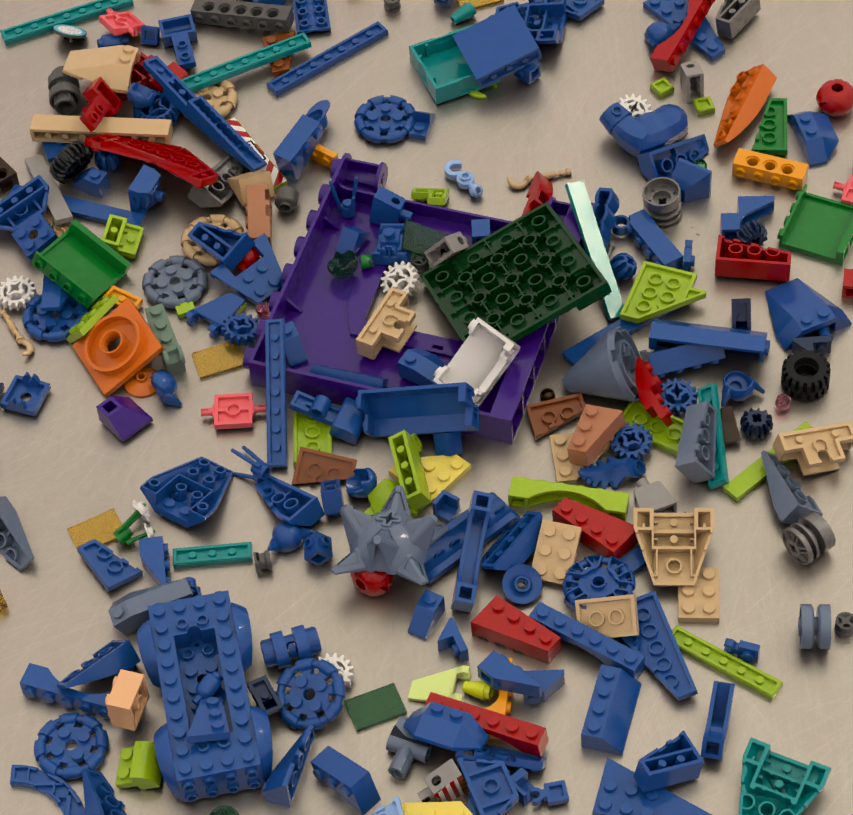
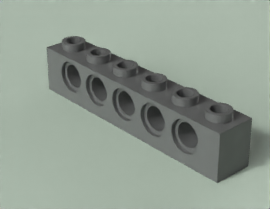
M195 0L190 10L193 22L198 24L289 33L295 19L292 6L234 0Z

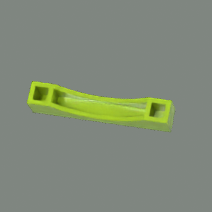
M512 477L508 493L509 507L530 509L545 503L561 502L566 497L626 521L629 509V493L609 491L602 488H589L582 485H569L562 482L535 480L526 477Z

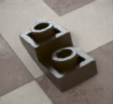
M732 405L721 408L724 445L741 441Z

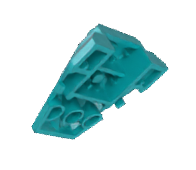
M750 738L742 758L739 815H800L824 789L831 768L812 760L809 765L772 752L770 744Z

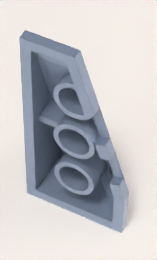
M763 450L761 456L773 507L778 514L777 518L784 524L792 525L794 522L798 523V520L810 511L822 516L823 513L810 495L806 497L800 490L803 486L789 477L790 471L782 462H778L775 454Z
M6 496L0 497V553L12 565L23 571L34 559L15 508Z
M184 578L130 592L113 602L108 611L113 626L124 635H128L150 619L148 606L156 603L171 602L176 599L190 598L193 596L188 580Z

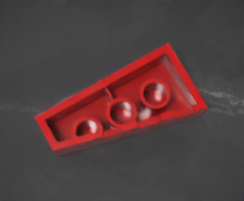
M718 235L715 276L789 281L792 252L771 247L764 249L759 244L751 243V245L741 243V240L733 239L731 241L725 239V236Z
M566 497L552 509L554 522L582 527L579 542L597 555H604V557L609 558L613 556L620 559L638 542L633 524Z
M498 595L471 621L472 636L478 638L481 636L486 638L488 642L493 644L499 643L506 646V649L523 652L525 656L549 664L561 651V637Z

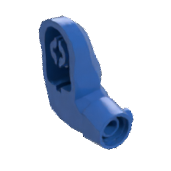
M616 102L609 106L599 119L616 142L635 157L638 154L670 145L683 138L688 131L687 114L682 108L673 104L662 105L652 112L642 114L638 118L632 116L631 112Z

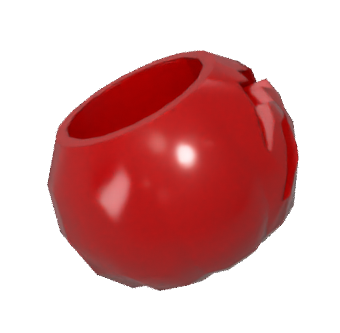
M841 79L825 82L819 88L816 95V101L821 111L832 117H839L849 113L853 108V86Z
M359 571L351 573L354 585L359 591L370 597L382 596L392 586L393 575H389L386 572L374 571L371 573Z

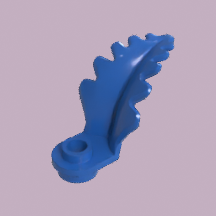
M610 456L606 459V463L598 460L596 461L597 466L593 464L589 467L583 466L578 471V475L581 476L583 481L586 479L587 485L592 482L593 488L600 483V487L606 489L610 483L611 487L615 489L626 477H642L646 472V467L640 459L636 460L629 457L617 459Z

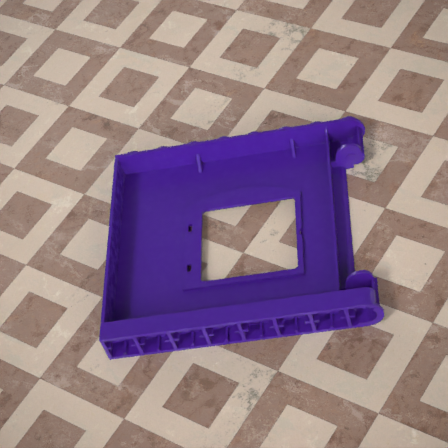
M345 153L341 159L334 158L330 168V178L339 201L342 203L345 199H352L354 179L356 176L358 177L355 216L351 218L343 217L341 211L337 210V204L330 185L322 184L318 195V204L320 206L317 211L310 210L307 216L306 230L308 232L306 237L299 236L295 242V261L293 264L286 263L281 276L283 287L281 291L274 290L269 300V312L271 313L268 319L284 318L285 323L293 321L308 362L290 368L286 359V393L295 395L296 391L299 390L313 397L324 395L331 400L332 404L342 406L346 397L356 400L358 390L380 388L310 373L311 365L318 364L387 378L388 385L383 388L420 386L399 376L397 362L407 349L421 348L435 354L448 365L463 344L462 341L414 331L400 353L382 347L374 360L357 354L356 338L368 322L366 320L367 314L382 282L381 277L385 275L383 272L389 266L373 264L371 268L362 269L360 255L369 254L372 256V252L375 250L380 225L370 223L369 218L374 195L380 186L384 188L386 185L388 166L383 162L379 165L352 159L350 153ZM550 197L549 205L582 247L583 241L571 203L556 201L555 197ZM406 200L404 209L413 212V217L410 223L401 220L399 224H407L413 230L415 235L413 247L428 250L442 238L459 231L468 239V245L471 246V220L490 219V234L512 221ZM344 226H355L370 233L368 239L351 260L335 253ZM441 249L440 252L445 253L447 251L445 249ZM560 316L515 342L521 347L518 354L483 403L478 407L480 412L479 431L461 433L513 444ZM261 318L256 329L257 344L255 348L247 347L243 357V368L249 369L252 386L266 389L265 320L268 319Z

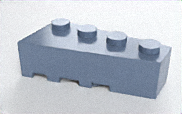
M708 401L686 407L675 467L693 483L715 479L717 409Z

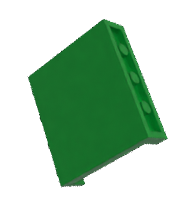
M805 184L802 191L799 190L797 193L796 203L791 205L790 215L785 217L784 228H780L778 232L779 247L842 266L853 244V206L807 193V184Z
M76 219L70 223L66 232L41 253L36 251L31 261V264L37 270L41 271L87 309L102 297L112 285H115L126 276L132 264Z

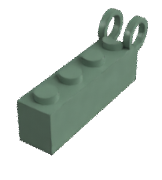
M163 303L145 308L148 325L165 348L160 353L166 372H169L171 375L185 372V357L181 346L178 345Z

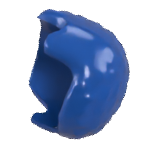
M138 82L132 83L127 92L129 102L138 108L150 106L156 97V90L145 87Z
M356 468L353 471L355 474L346 479V491L352 497L367 498L368 494L377 486L376 473L371 468Z

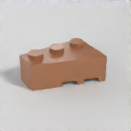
M247 185V205H245V210L248 218L245 219V225L248 232L245 233L253 241L265 233L272 247V205L269 185Z
M586 404L567 447L570 463L589 467L603 451V447L615 438L614 435L618 430L626 426L623 411Z

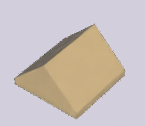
M258 169L254 172L251 171L227 178V182L243 207L247 205V185L268 184L270 198H275L270 171Z

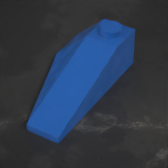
M271 475L266 480H260L254 485L274 514L289 524L311 527L325 515L316 496Z
M309 725L270 773L268 781L264 782L262 793L265 795L267 803L291 807L315 738L313 725Z

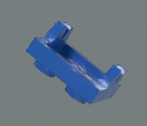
M40 212L11 234L30 260L33 259L36 251L41 253L58 238L53 227ZM32 231H38V236L35 239L29 238Z
M28 372L24 376L15 375L0 402V406L4 409L36 417L51 389L50 383L40 381L36 374H33L31 377ZM26 393L31 395V399L28 401L21 399V396Z

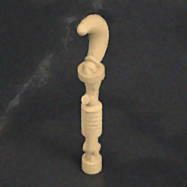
M566 168L565 170L551 171L542 175L547 179L556 178V176L572 175L571 168ZM527 175L520 183L514 182L511 177H507V182L511 188L521 190L528 184H531L534 177Z
M1 309L0 316L6 321V325L12 335L16 336V343L26 346V351L22 353V356L31 355L34 352L33 344L20 335L17 331L18 328L10 320L7 311Z

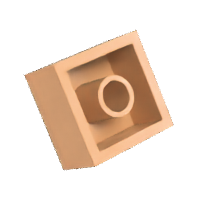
M120 669L118 676L114 677L112 691L105 698V706L107 707L108 717H110L112 726L136 731L150 697L144 674Z

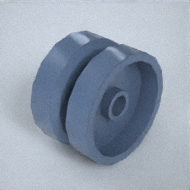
M800 604L798 617L800 649H811L814 644V636H816L818 649L830 650V604H819L816 610V617H814L812 604Z

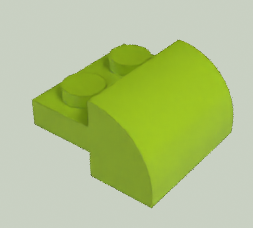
M110 214L101 240L121 256L135 259L144 227L127 223V218Z
M135 741L134 746L121 748L115 786L119 789L138 786L141 790L160 787L162 773L157 761L154 743Z

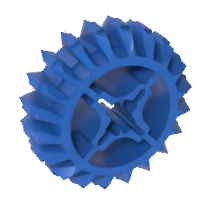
M160 91L156 93V97L150 106L146 108L133 106L134 118L168 119L172 121L173 126L180 117V111Z

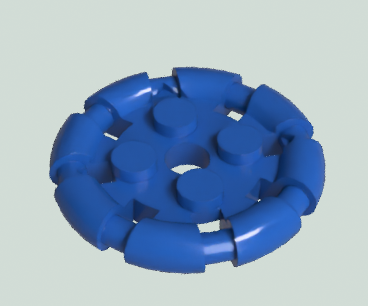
M384 95L368 99L366 104L363 103L357 109L354 116V126L359 135L364 136L370 142L381 144V142H387V144L396 143L403 140L404 136H409L408 133L414 128L416 120L413 119V111L415 109L412 104L407 103L401 97L390 95V97H384Z
M37 294L26 304V310L22 314L24 328L28 329L27 332L32 337L40 341L60 342L66 340V337L70 334L68 330L75 324L77 325L81 321L80 318L86 312L89 313V309L69 295L68 301L60 310L41 311L42 294ZM56 314L60 315L58 318H53V317H52L53 315H56Z
M591 555L584 557V560L580 562H575L565 573L566 579L562 583V590L566 600H569L570 605L575 609V600L633 594L632 591L635 589L636 582L632 570H629L628 565L622 560L613 556L609 558L604 557V555ZM597 581L604 583L601 586L594 585ZM580 604V607L586 610L587 606Z
M304 658L296 661L295 665L291 668L287 667L278 678L276 683L278 687L277 691H275L283 705V709L278 711L281 714L280 718L293 729L298 730L300 728L304 731L309 725H313L315 731L324 728V725L329 721L332 722L342 710V701L346 695L343 677H340L338 674L339 670L330 662L323 659L318 661L315 658ZM315 668L319 669L318 675L313 674ZM301 671L302 675L295 677V674ZM331 678L333 681L328 686L326 681H328ZM286 687L291 688L289 694H285ZM309 690H314V698L307 700L306 693ZM331 696H335L334 702H330ZM292 706L294 709L289 712L287 708ZM324 710L325 715L319 717L317 713ZM303 715L307 716L305 721L302 720Z
M78 712L59 715L58 719L54 721L51 719L38 732V740L34 742L35 759L40 763L39 767L47 774L63 777L64 780L83 777L82 770L84 768L96 770L105 759L104 754L108 751L109 746L107 731L102 729L103 725L100 721L88 714L83 716ZM77 724H83L82 728L77 727ZM94 733H96V736H95V737H93V738L90 737L91 735H93ZM46 740L51 741V744H46ZM69 744L77 745L73 750L66 749ZM85 761L86 764L79 767L78 763Z

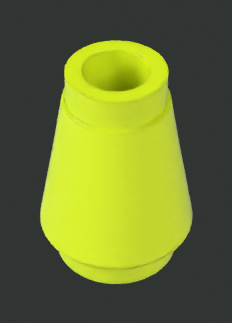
M465 681L462 687L463 693L483 701L491 700L495 689L484 681Z

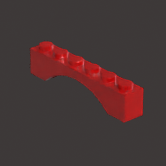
M688 0V13L681 27L667 40L658 44L650 56L654 70L674 71L715 0Z
M430 692L425 705L430 702L440 703L470 713L487 734L499 738L521 752L541 758L549 741L545 727Z

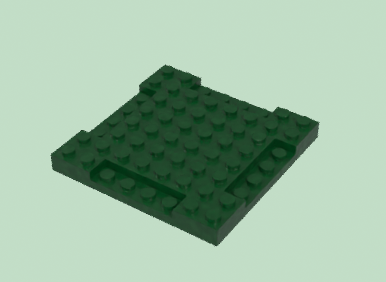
M548 202L420 275L425 287L463 343L469 336L468 325L473 319L476 320L477 317L513 342H516L576 307L581 311L612 293L607 280Z

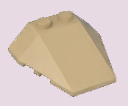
M130 45L70 51L62 73L79 80L83 78L90 80L91 83L101 76L114 92L127 94L131 85V72L134 64L137 65L139 63L141 51L139 48Z
M633 508V528L653 586H695L715 527L714 508H694V513H654V508Z

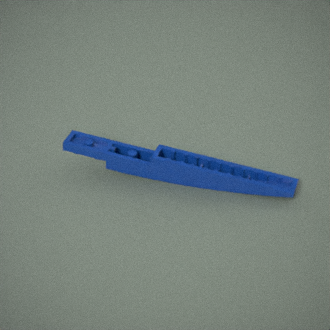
M158 56L143 61L142 66L163 87L162 93L212 141L252 172L267 165L262 157L202 95L196 97Z

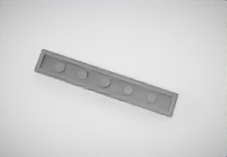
M42 155L25 158V164L32 178L40 174L50 187L47 208L55 224L60 225L72 222L73 215L53 176L49 172L50 170Z

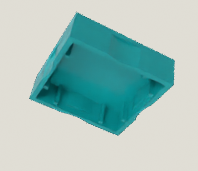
M473 25L409 46L410 62L436 104L469 94L471 91L480 90L474 75L453 39V35ZM501 79L498 80V81H496V82H494V83H492V84H490V85H488V86H486V87L492 86V85L495 84V83H496V84L501 83Z

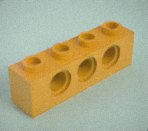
M739 148L732 164V175L802 191L808 176L809 164Z

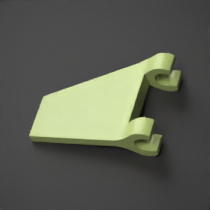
M462 665L413 680L408 700L426 702L430 692L465 702L462 700L463 694H454L458 678L470 681L472 674L469 672L470 666Z

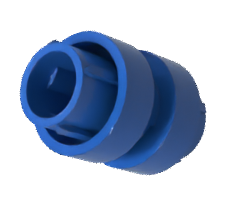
M304 625L292 627V634L283 636L282 631L270 633V638L260 642L265 665L267 667L277 665L278 669L291 666V659L312 658V655L321 653L322 649L316 628H304Z

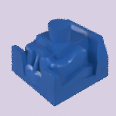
M143 165L128 188L132 212L146 215L149 207H153L157 201H164L166 193L161 191L159 179L161 175L154 168Z
M380 224L375 250L372 252L374 265H394L395 262L400 265L401 261H404L406 264L410 263L415 235L407 224Z

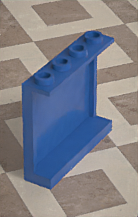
M515 4L453 35L456 46L462 53L480 89L543 58L537 43Z

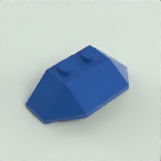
M812 111L787 115L809 166L814 167L827 164L839 143L828 115Z
M40 174L0 201V230L15 232L38 212L42 215L46 213L50 187Z
M527 511L523 514L524 517L516 520L483 555L481 567L484 569L507 571L515 565L523 564L535 552L543 518L541 512Z
M430 702L419 708L404 723V728L414 739L451 751H481L489 740L488 734L470 713L440 703Z

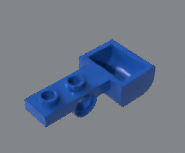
M192 14L158 20L164 47H174L178 65L183 69L196 67L190 43L197 41Z
M297 390L290 402L289 409L331 426L330 435L353 445H356L363 431L362 423L365 419V414L357 409L356 400L346 397L341 408L332 405L331 400L324 395L313 397Z

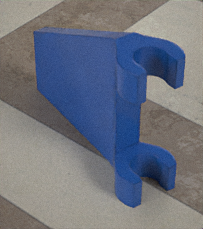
M229 292L204 305L189 310L185 314V317L188 318L186 322L193 326L199 317L211 324L208 327V331L211 332L209 336L216 339L221 332L223 319H228V315L233 316L243 306L245 300Z

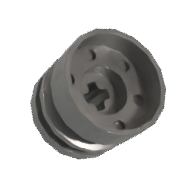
M668 177L654 178L645 184L642 191L643 206L658 226H667L678 221L682 215L679 184Z
M810 511L800 518L798 523L794 522L790 527L782 531V540L786 549L802 565H808L818 558L819 554H824L834 547L836 543L835 535L830 525L816 512Z

